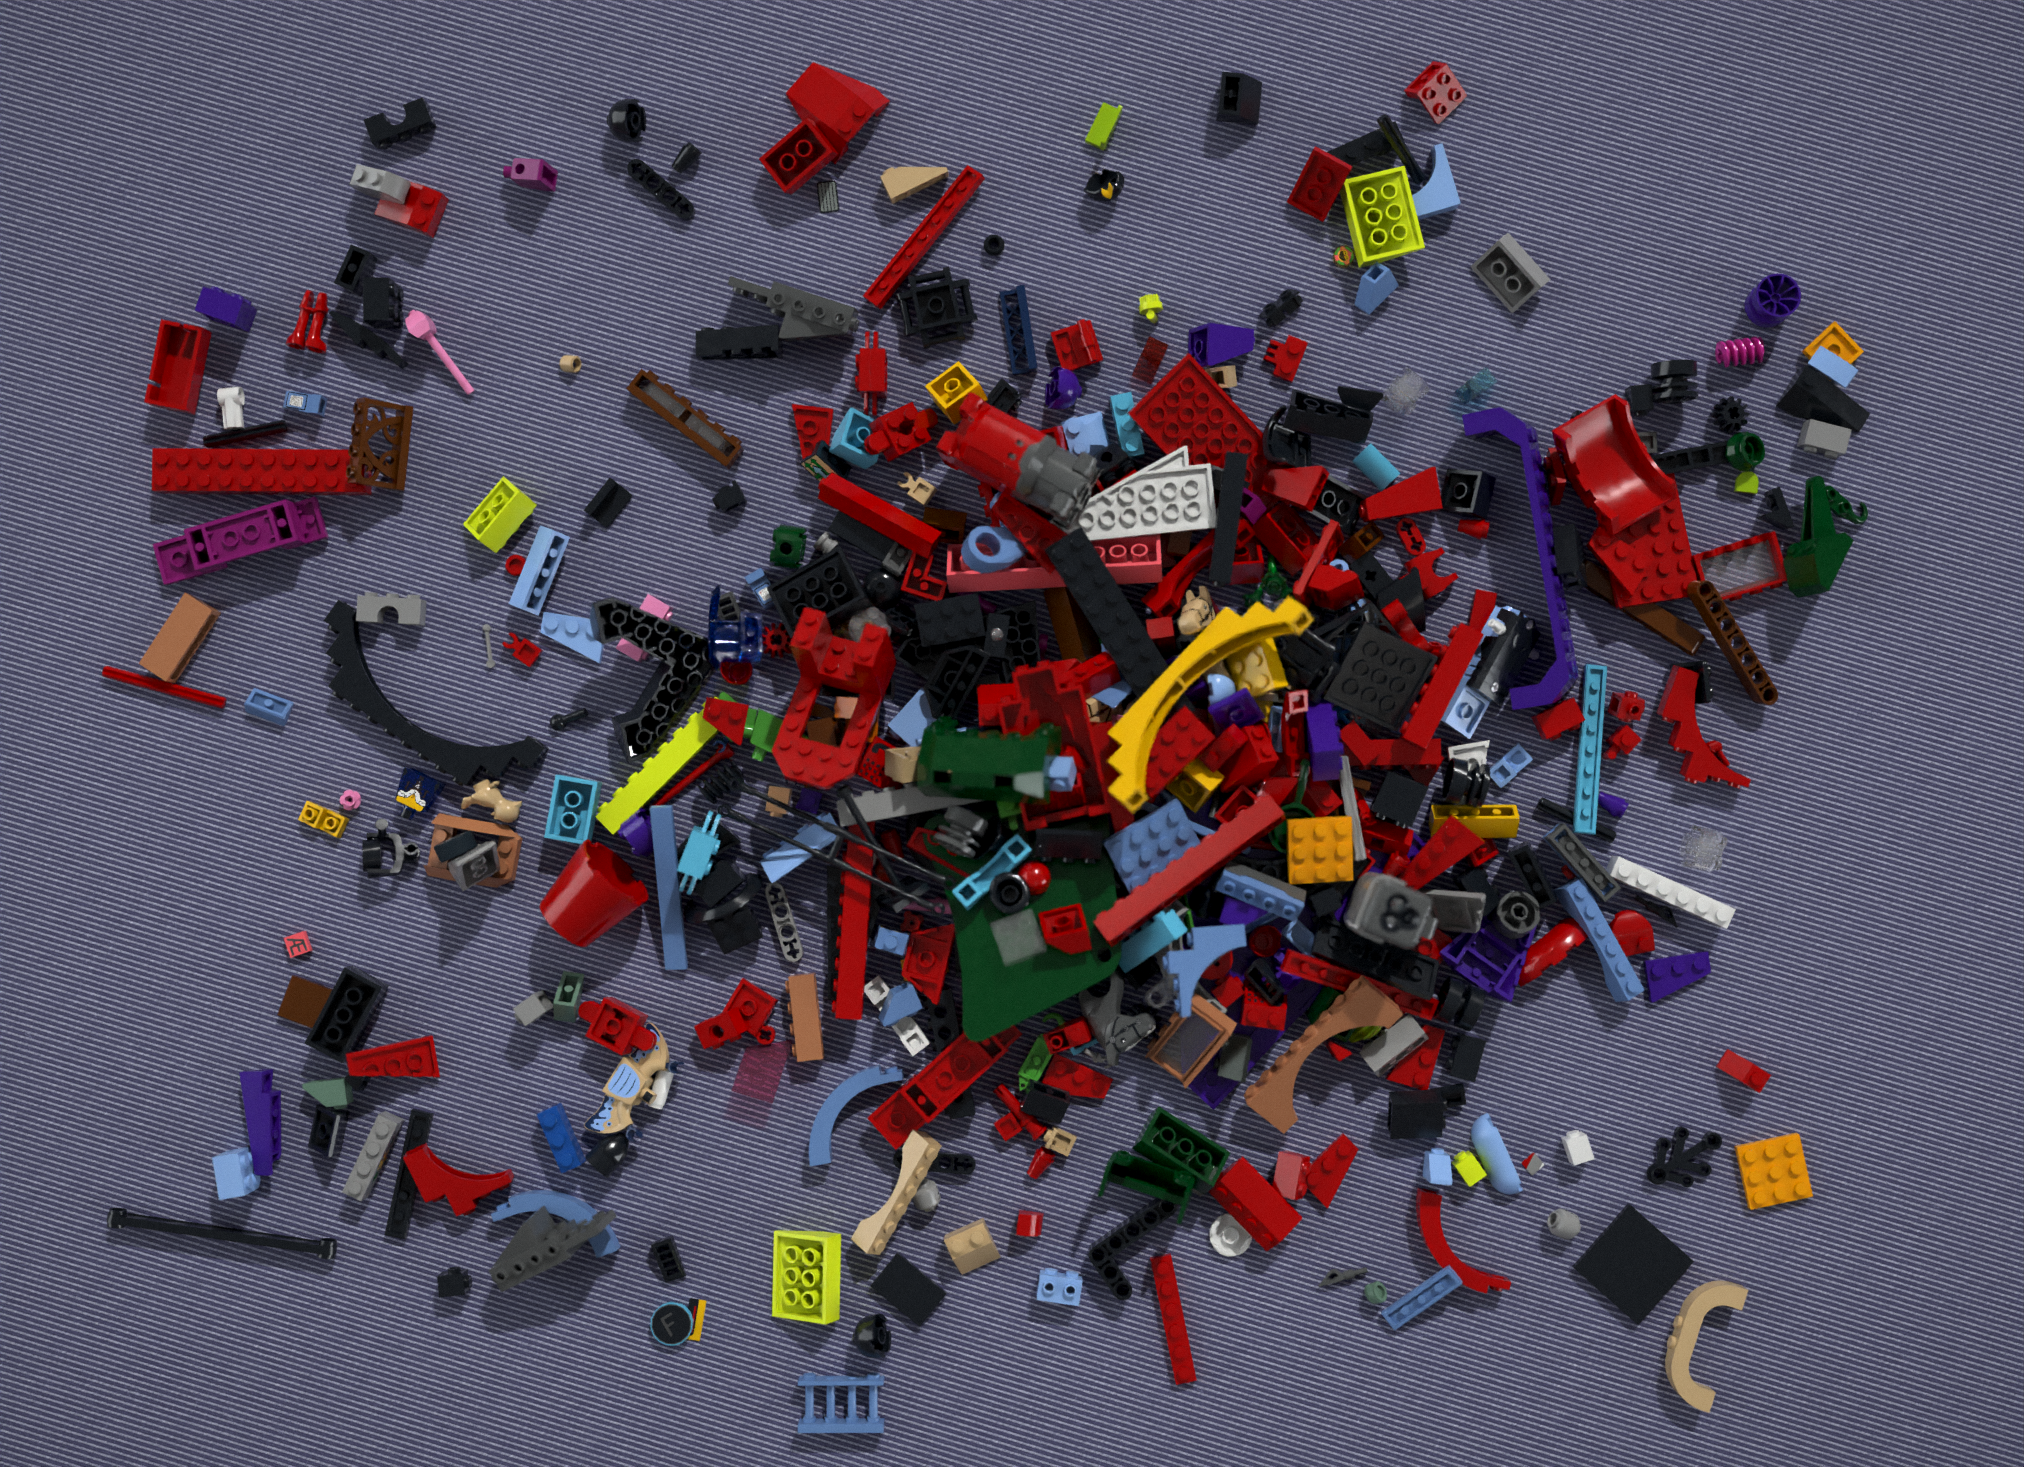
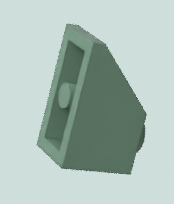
M563 971L553 1002L554 1020L575 1023L581 1004L584 974Z
M345 1077L308 1081L302 1084V1088L325 1107L333 1106L334 1110L347 1108V1104L354 1102L352 1086L345 1080Z

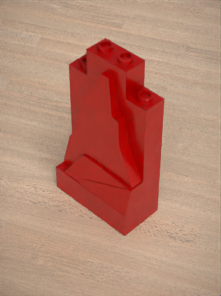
M1049 660L1037 662V666L1028 668V665L1015 667V672H1011L1017 698L1009 695L1001 697L1000 702H996L1003 734L1020 732L1021 735L1028 736L1042 723H1054V726L1061 727L1062 749L1066 745L1073 746L1090 765L1086 773L1082 775L1086 792V803L1052 808L1051 810H1045L1041 804L1019 803L1026 831L1047 827V823L1086 814L1095 816L1111 812L1083 686L1081 683L1077 684L1076 680L1063 683L1064 687L1060 688L1055 663H1050Z

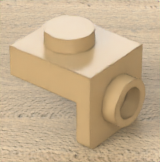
M1053 1126L1052 1130L1048 1129L1046 1131L1043 1141L1046 1142L1045 1148H1050L1068 1157L1077 1136Z

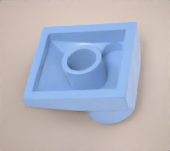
M1101 411L1077 418H1069L1060 423L1063 427L1068 451L1077 456L1081 452L1094 456L1110 444Z

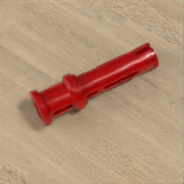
M1003 1083L993 1091L1019 1119L1020 1126L1024 1127L1032 1135L1033 1141L1047 1130V1127L1043 1126L1035 1118V1115H1028L1021 1111V1103Z

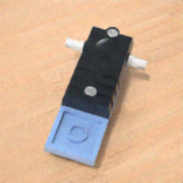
M1495 606L1481 631L1484 635L1441 719L1447 726L1468 739L1473 735L1490 702L1499 706L1502 705L1503 698L1507 696L1508 689L1512 687L1513 680L1517 678L1527 658L1531 657V659L1536 660L1539 657V652L1535 651L1533 647L1541 633L1537 630L1534 619L1528 618L1523 612L1510 606L1502 608Z

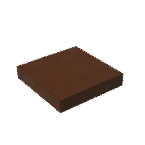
M292 975L277 1015L313 1028L333 989L297 975Z

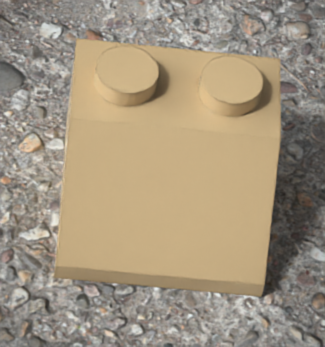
M984 1218L944 1236V1242L951 1258L962 1275L1001 1257Z

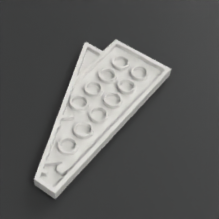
M1183 446L1091 497L1085 508L1078 512L1069 530L1060 527L1052 519L1049 522L1066 534H1070L1077 528L1082 527L1090 541L1214 529L1216 510L1211 463L1189 466L1188 448Z

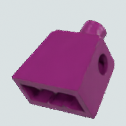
M514 158L512 166L505 165L503 168L504 178H510L520 187L555 192L558 171L543 159Z

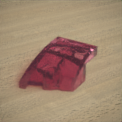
M793 1040L746 1047L732 1091L773 1103Z

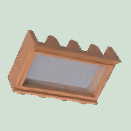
M1194 993L1192 996L1191 1016L1179 1017V1013L1174 1011L1168 1020L1170 1024L1168 1026L1164 1024L1157 1033L1159 1037L1157 1039L1153 1037L1147 1045L1149 1051L1145 1056L1180 1080L1185 1089L1226 1042L1237 1024L1197 993Z

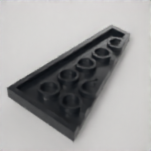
M827 865L828 1000L833 1001L837 1000V992H833L834 979H838L839 971L835 970V959L840 957V949H836L837 936H841V928L838 927V916L843 914V906H839L840 893H844V885H841V873L845 871ZM873 882L871 886L868 944L880 910V906L875 899L886 891V888Z

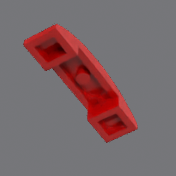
M1306 689L1287 692L1282 708V748L1290 777L1299 776L1301 761L1304 758L1309 759V753L1305 752L1304 712L1308 711V691Z

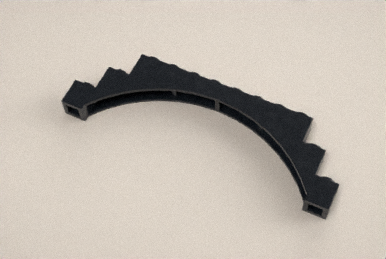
M338 600L324 619L329 624L327 628L339 634L326 652L331 657L330 661L338 667L342 666L328 686L333 690L332 694L340 700L345 698L350 702L349 706L359 713L363 711L367 714L366 718L376 725L379 723L384 726V732L392 737L396 735L402 739L400 742L402 745L409 749H412V747L419 752L417 755L427 762L429 760L434 762L437 770L444 774L448 772L453 776L452 780L460 786L471 785L483 768H485L484 772L493 778L495 776L503 777L515 759H517L516 763L522 768L535 769L549 748L533 736L527 735L525 740L506 745L470 746L442 739L409 721L385 697L368 668L360 639L359 622L356 621L357 610L345 601Z

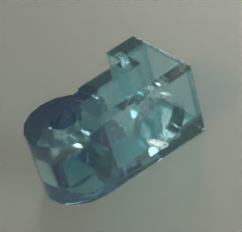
M1485 367L1454 393L1466 405L1498 381L1489 369Z

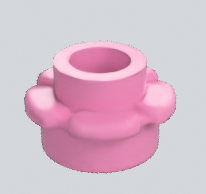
M346 790L340 797V803L346 810L357 809L361 804V796L357 791Z

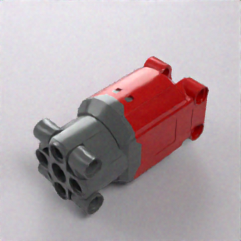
M968 392L959 408V414L962 419L960 425L953 433L945 431L936 446L942 462L955 470L959 469L1000 492H1006L1026 506L1034 505L1054 516L1052 519L1054 523L1069 530L1078 512H1081L1087 505L1091 496V490L1101 475L1100 469L1096 467L1098 461L1085 452H1081L1077 456L1056 444L1055 439L985 403L978 395Z

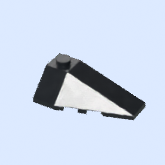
M1804 366L1796 371L1775 405L1793 417L1813 419L1852 429L1855 432H1860L1870 415L1868 411L1828 379L1808 366Z

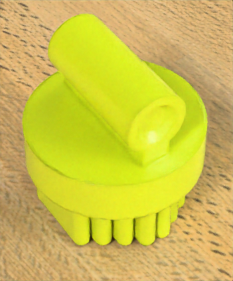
M1148 294L1139 298L1140 314L1146 315L1151 323H1157L1158 317L1156 313L1163 310L1158 294Z

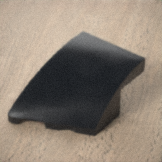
M1413 567L1410 569L1411 573L1402 579H1395L1389 586L1376 592V607L1380 611L1395 599H1398L1420 633L1426 631L1425 606L1419 571L1417 567Z

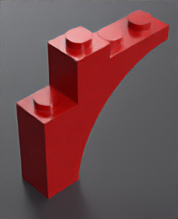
M427 1143L407 1151L403 1157L425 1203L431 1200L437 1202L446 1195L456 1217L461 1214L466 1216L473 1213L479 1203L478 1197L479 1199H484L495 1189L503 1190L509 1187L514 1178L511 1168L494 1174H471L452 1168L440 1160L431 1151Z

